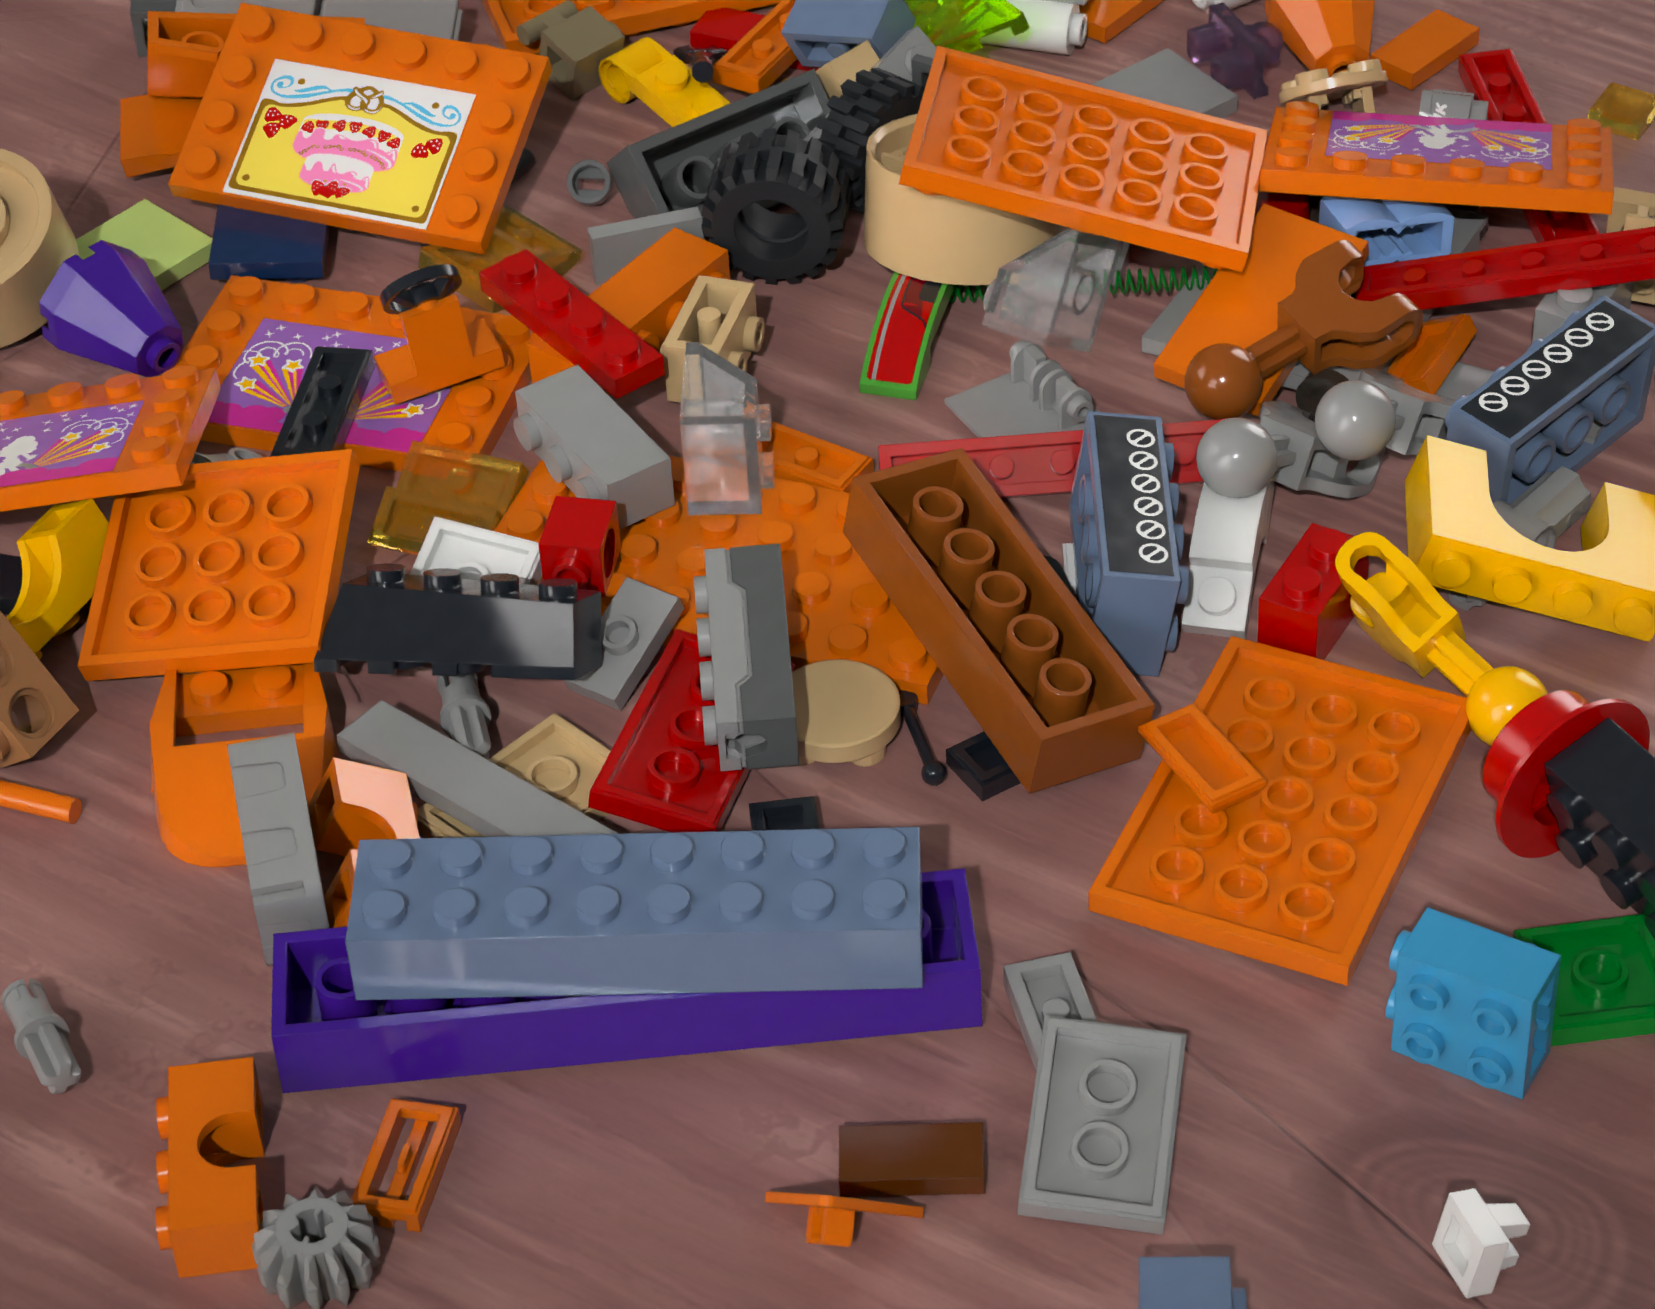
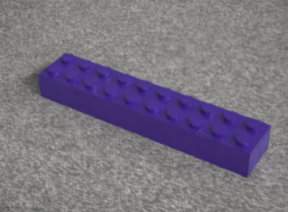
M965 868L921 872L923 988L356 1000L345 943L347 927L273 934L271 1038L282 1092L293 1093L981 1027V967Z

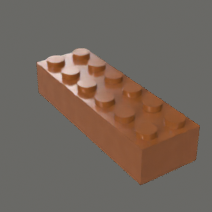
M963 448L852 479L843 528L844 535L1029 794L1141 758L1145 739L1138 732V726L1151 721L1155 704Z

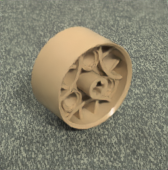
M917 114L893 120L877 128L868 138L866 147L863 244L868 254L879 264L897 273L920 280L972 286L1010 283L1026 280L1045 273L1044 271L1008 266V264L1057 235L1068 231V227L944 195H926L913 187L899 184Z

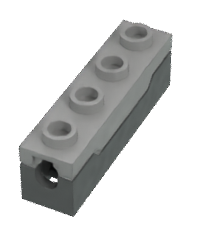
M780 544L730 547V550H725V548L704 549L706 575L694 576L696 613H709V618H698L696 622L699 657L712 656V661L699 662L702 701L715 700V705L702 706L705 746L718 745L720 771L742 770L743 767L757 769L799 765Z

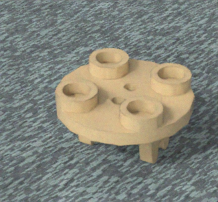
M1380 59L1350 64L1347 66L1348 70L1333 74L1332 77H1329L1327 68L1299 73L1295 75V80L1281 84L1282 92L1278 94L1280 106H1286V103L1291 101H1309L1318 104L1319 110H1321V107L1328 104V100L1342 98L1344 105L1352 104L1353 112L1376 113L1372 89L1385 85L1388 82L1385 70L1381 69Z

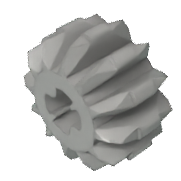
M315 1186L309 1198L298 1200L286 1193L283 1210L263 1211L262 1230L254 1234L252 1245L254 1259L258 1265L260 1282L266 1288L267 1294H279V1299L283 1301L287 1309H292L304 1301H308V1305L312 1309H320L324 1301L331 1299L347 1307L350 1289L370 1288L371 1269L379 1265L380 1247L378 1236L374 1234L373 1219L367 1212L366 1206L353 1205V1201L345 1190L334 1194L328 1199L324 1197L317 1186Z

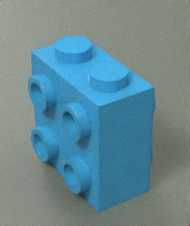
M1427 907L1412 932L1403 930L1399 934L1390 955L1389 969L1397 972L1396 983L1390 993L1385 1011L1386 1018L1393 1020L1391 1050L1410 1057L1416 1062L1429 1064L1474 1081L1485 1088L1495 1089L1523 1100L1550 1053L1561 955Z

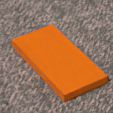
M1263 204L1254 217L1249 254L1243 272L1228 268L1218 269L1154 362V377L1185 388L1184 380L1187 367L1193 357L1205 347L1218 343H1229L1246 349L1275 332L1278 328V302L1293 293L1296 287V273L1302 260L1334 242L1347 240L1364 255L1365 261L1369 255V241ZM1298 359L1262 379L1260 396L1247 413L1259 417L1262 403L1272 401L1298 362Z

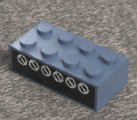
M1602 295L1584 310L1574 311L1564 324L1548 337L1535 340L1526 353L1508 367H1499L1484 385L1469 396L1463 395L1452 404L1445 419V425L1448 427L1446 440L1487 451L1489 492L1492 503L1497 500H1503L1511 504L1547 471L1555 472L1563 466L1577 472L1643 420L1655 366V325ZM1595 419L1605 425L1593 445L1584 440Z
M1087 411L1068 505L1077 601L1132 675L1159 677L1164 651L1173 652L1176 647L1178 618L1177 614H1173L1175 604H1185L1189 587L1188 566H1181L1178 563L1183 552L1184 528L1182 524L1174 523L1178 511L1179 486L1178 483H1169L1174 465L1173 443H1164L1161 417Z

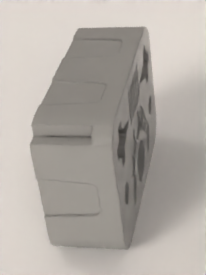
M294 732L227 745L250 889L266 966L273 965V934L330 928Z

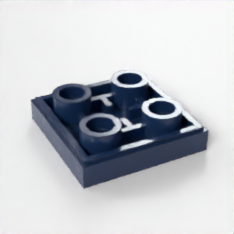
M218 205L208 262L210 279L228 280L231 275L242 277L252 276L258 279H285L289 282L300 283L310 279L323 278L330 226Z

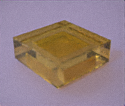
M1612 82L1589 109L1588 119L1599 121L1601 127L1611 128L1612 134L1639 141L1655 120V94Z

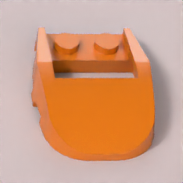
M314 662L204 671L182 675L178 674L177 669H166L149 723L151 793L154 794L156 818L161 840L172 855L184 862L202 867L247 865L227 745L273 736L175 746L176 737L303 724L304 733H295L307 803L309 804L333 757L340 759L320 672H314Z

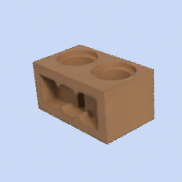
M0 611V768L32 758L79 709ZM11 711L15 713L18 719V727L12 719Z

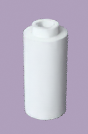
M967 0L964 14V38L968 42L1071 55L1075 45L1082 46L1085 41L1087 15L1080 13L1079 4L1047 0Z

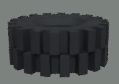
M871 68V72L864 69L857 72L856 82L847 79L840 86L843 94L840 98L835 95L831 97L827 103L831 111L827 118L820 117L816 127L822 130L820 138L816 139L822 142L821 151L824 153L833 151L840 159L838 168L846 169L850 178L848 188L852 189L849 208L864 214L866 147L868 138L877 128L893 120L918 114L925 87L880 68Z

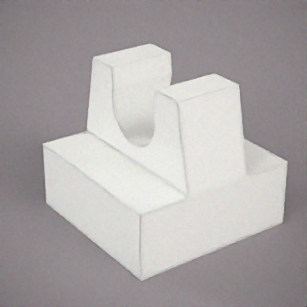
M1475 1188L1452 1192L1448 1195L1432 1246L1466 1298L1491 1294L1500 1270L1515 1266L1519 1257L1509 1239L1527 1235L1530 1223L1516 1203L1485 1204Z

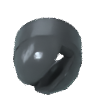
M583 160L575 164L569 171L567 188L571 196L580 204L596 206L606 201L613 189V179L608 169L600 162ZM579 181L605 182L603 190L578 189Z

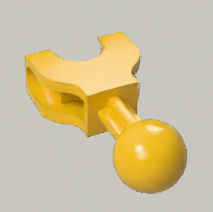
M1374 532L1361 533L1346 541L1339 549L1335 560L1336 569L1341 583L1352 595L1350 605L1360 628L1385 652L1396 660L1409 665L1422 678L1436 667L1467 696L1466 714L1469 719V725L1474 734L1485 744L1492 746L1501 730L1520 710L1534 700L1548 694L1543 683L1531 672L1514 666L1493 668L1464 641L1467 638L1459 613L1441 597L1419 568L1385 537ZM1365 556H1375L1384 560L1386 572L1376 573L1367 580H1364L1354 572V567L1358 559Z

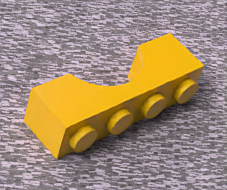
M93 499L53 505L17 540L22 561V586L18 600L6 618L39 660L43 655L40 649L52 637L58 636L73 627L80 618L78 611L93 597L109 524Z

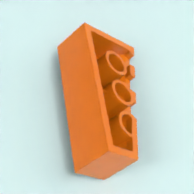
M148 11L147 96H164L171 99L203 97L236 14ZM320 16L365 24V18Z

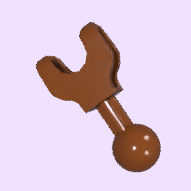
M1340 240L1302 260L1296 273V287L1293 293L1278 302V328L1275 332L1246 349L1234 344L1218 343L1205 347L1193 357L1185 373L1184 384L1187 397L1192 406L1208 418L1214 420L1238 418L1246 414L1257 402L1262 389V379L1296 359L1313 375L1334 366L1362 369L1376 368L1408 348L1417 339L1423 323V312L1406 295L1401 293H1395L1373 302L1356 300L1351 297L1360 288L1364 279V255L1350 241Z

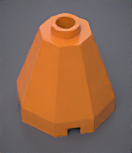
M1265 0L1264 10L1269 25L1310 71L1327 68L1329 77H1332L1333 74L1348 70L1347 66L1350 64L1369 60L1375 0Z

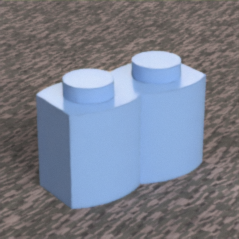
M1325 196L1321 199L1319 224L1369 241V255L1364 261V266L1392 263L1396 260L1407 261L1451 254L1455 217L1442 203Z

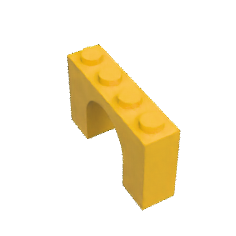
M1429 435L1426 436L1404 481L1408 558L1419 568L1434 587L1647 642L1651 641L1655 634V495L1604 482L1580 527L1583 551L1573 552L1552 549L1524 537L1509 526L1499 515L1490 497L1486 450Z

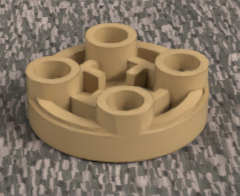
M845 659L818 661L792 672L799 765L810 764L814 761L822 763L852 762L855 765L867 767L878 764L885 758L886 745L896 735L901 722L900 695L895 683L889 676L869 664Z

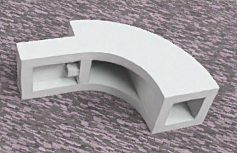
M1273 479L1256 494L1244 498H1229L1219 495L1204 482L1196 512L1189 552V587L1181 624L1183 632L1223 637L1234 636L1246 639L1261 543L1267 544L1275 488Z

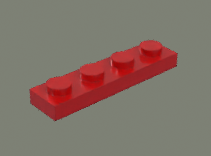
M524 249L516 254L509 255L502 261L479 272L481 291L572 364L579 365L597 384L616 399L665 375L662 354L529 250Z

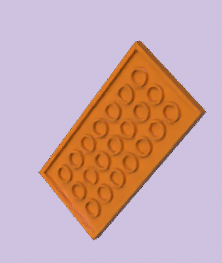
M668 455L671 458L675 505L619 530L621 551L606 596L601 597V617L626 577L679 597L684 610L663 642V646H667L675 629L697 635L696 619L709 618V613H696L694 576L706 575L704 549L725 548V550H730V547L780 544L791 663L796 664L795 670L814 662L831 659L863 662L889 676L895 683L898 691L913 692L917 695V703L929 704L944 674L844 535L843 528L850 493ZM541 459L494 531L539 543L555 496H576L564 482L557 483L551 477L545 463Z

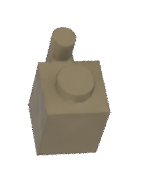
M566 0L516 27L517 37L524 45H529L541 38L539 55L549 57L552 66L549 80L572 101L602 85L598 71L599 63L624 48L625 36L614 23L607 21L591 6L578 12L576 6L570 0Z

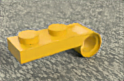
M644 37L599 63L598 71L601 83L612 99L618 103H626L638 97L671 127L730 104L726 98L707 82L696 81L692 76L691 69L675 55H671L660 44L649 37Z

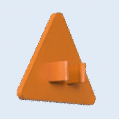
M766 1191L765 1196L766 1203L809 1207L806 1242L810 1244L850 1247L853 1238L855 1212L923 1218L924 1207L830 1195Z

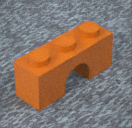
M333 757L308 806L316 850L345 857L324 896L330 928L348 926L359 840L416 839L420 837L417 827L418 806L415 802H412L407 773Z
M254 1057L168 1067V1096L156 1098L159 1136L161 1140L168 1139V1150L156 1152V1173L160 1194H168V1205L156 1207V1231L160 1250H173L179 1278L257 1269L258 1265L255 1263L252 1245L254 1234L262 1230L261 1223L263 1222L265 1206L256 1164L223 1167L237 1160L265 1157L263 1100Z

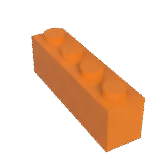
M674 227L587 297L659 352L698 276L731 280L728 250ZM536 336L527 343L532 384L575 366L539 336ZM602 388L609 396H611L609 392Z

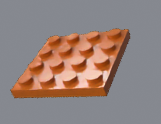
M353 449L190 464L182 486L115 495L77 665L85 680L96 681L165 675L166 669H177L178 674L313 663L317 650L321 649L322 637L338 595L360 467Z

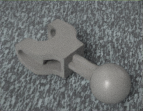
M1362 368L1358 380L1339 383L1324 394L1316 409L1315 428L1324 447L1332 454L1343 459H1367L1378 454L1385 447L1404 455H1417L1427 435L1446 440L1448 427L1445 425V419L1456 399L1444 398L1418 390L1405 384L1402 378L1377 368Z
M1265 401L1262 403L1259 412L1260 424L1246 418L1235 417L1221 420L1211 426L1199 442L1196 462L1199 474L1205 484L1219 495L1229 498H1244L1254 495L1273 479L1296 491L1310 490L1349 499L1365 496L1373 489L1386 447L1370 458L1359 460L1356 467L1346 474L1349 460L1332 454L1324 447L1317 435L1315 422L1308 419L1309 412L1284 401Z

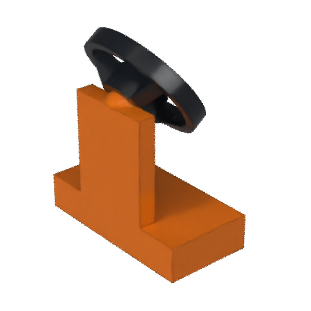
M433 265L413 271L389 284L380 294L379 298L384 311L389 314L400 315L407 345L374 356L379 376L395 405L506 366L501 347L485 319L481 318L467 324L464 323L459 300L453 294L461 286L462 279L457 267L453 265Z

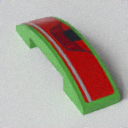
M894 272L882 299L869 340L859 383L860 393L917 401L931 366L930 346L950 297L954 295V284L925 281ZM958 285L961 292L963 285Z

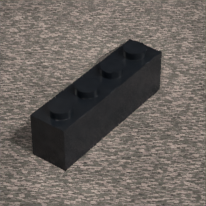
M400 564L370 565L367 567V574L343 583L323 634L321 649L317 650L314 658V672H338L340 666L351 661H368L369 674H395L397 669L418 668L427 663H432V676L472 674L482 671L484 665H490V675L496 678L575 680L602 666L601 591L577 589V581L566 578L545 579L539 581L538 585L519 584L518 575L508 573L487 574L481 576L480 580L462 579V572L457 569H430L424 571L423 575L405 574V566Z

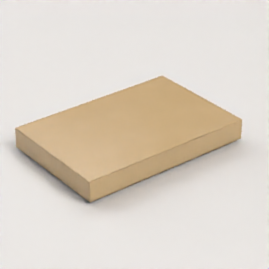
M556 713L547 717L488 759L597 822H600L609 815L608 813L589 808L588 802L590 789L611 750ZM425 803L418 808L417 827L419 836L422 838L486 837L429 803Z

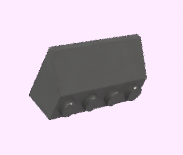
M812 69L628 145L609 160L607 165L629 213L633 217L641 218L698 207L702 214L714 165L718 157L722 158L725 147L731 142L739 145L741 136L753 132L757 137H762L764 129L776 128L778 135H787L788 130L800 132L799 139L803 140L817 126L820 117H825L831 111L827 106L829 99L815 69ZM775 200L755 201L766 210L782 204V202Z

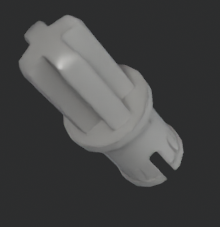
M476 673L449 676L450 685H448L447 676H438L436 680L437 689L443 704L439 714L442 729L446 734L450 735L452 740L488 760L490 758L489 749L492 745L487 727L491 720L489 705L484 699L480 698Z
M24 979L17 980L10 984L1 996V1004L16 1030L14 1045L21 1056L30 1060L40 1083L48 1086L52 1094H63L68 1086L78 1084L81 1077V1069L67 1042L69 1039V1027L64 1018L52 1010L41 982L30 979L28 986L34 996L33 998L27 990Z

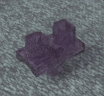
M1223 2L1209 6L1208 23L1187 30L1188 57L1196 65L1210 62L1211 77L1229 90L1243 87L1254 100L1268 96L1269 87L1264 82L1263 71L1266 64H1274L1278 61L1280 57L1279 51L1283 43L1282 33L1273 23L1267 21L1245 25Z

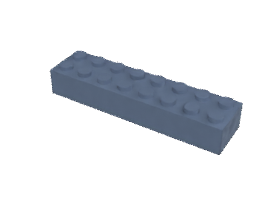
M920 827L359 840L345 940L356 1000L923 988Z

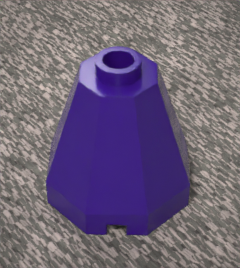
M100 240L89 246L95 254L84 260L75 254L62 262L39 301L40 314L48 320V327L42 326L43 337L59 350L145 377L158 376L177 364L181 351L184 348L182 329L148 265L141 257L130 249Z

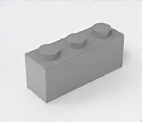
M575 365L515 391L518 417L514 418L513 426L522 447L526 451L533 450L543 460L551 477L557 483L564 482L577 498L616 501L619 530L675 505L671 458L579 365Z

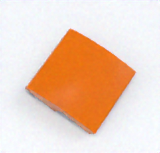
M139 95L120 99V162L127 178L175 167L203 97L171 99L164 96Z

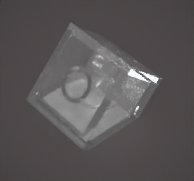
M1068 228L999 268L996 279L989 284L985 292L983 308L986 313L982 326L1045 347L1090 352L1124 242Z
M686 342L680 426L688 515L762 514L763 489H774L775 487L774 452L762 451V441H771L770 404H759L758 382L755 377L699 342Z

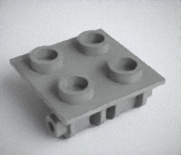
M1026 340L1017 341L1010 349V373L944 399V404L978 438L1084 430L1087 411L1099 412L1093 406L1092 396L1085 388L1077 387L1073 383L1072 376L1065 369H1062V366L1053 359L1046 360L1043 348L1037 342Z

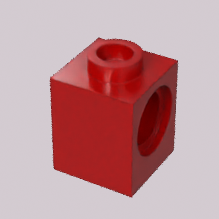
M555 496L538 544L543 580L552 578L573 579L577 581V589L601 591V597L606 596L621 551L616 501Z

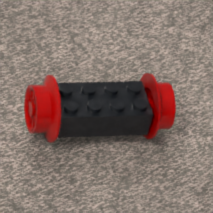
M1570 690L1546 694L1520 710L1505 725L1493 742L1486 757L1483 768V784L1487 793L1498 802L1496 810L1498 837L1502 844L1517 856L1541 858L1561 850L1567 860L1575 867L1581 869L1586 865L1600 878L1603 889L1618 907L1626 910L1631 906L1638 914L1646 916V926L1655 939V757L1648 752L1650 744L1648 721L1639 708L1623 699H1603L1590 703L1579 693Z

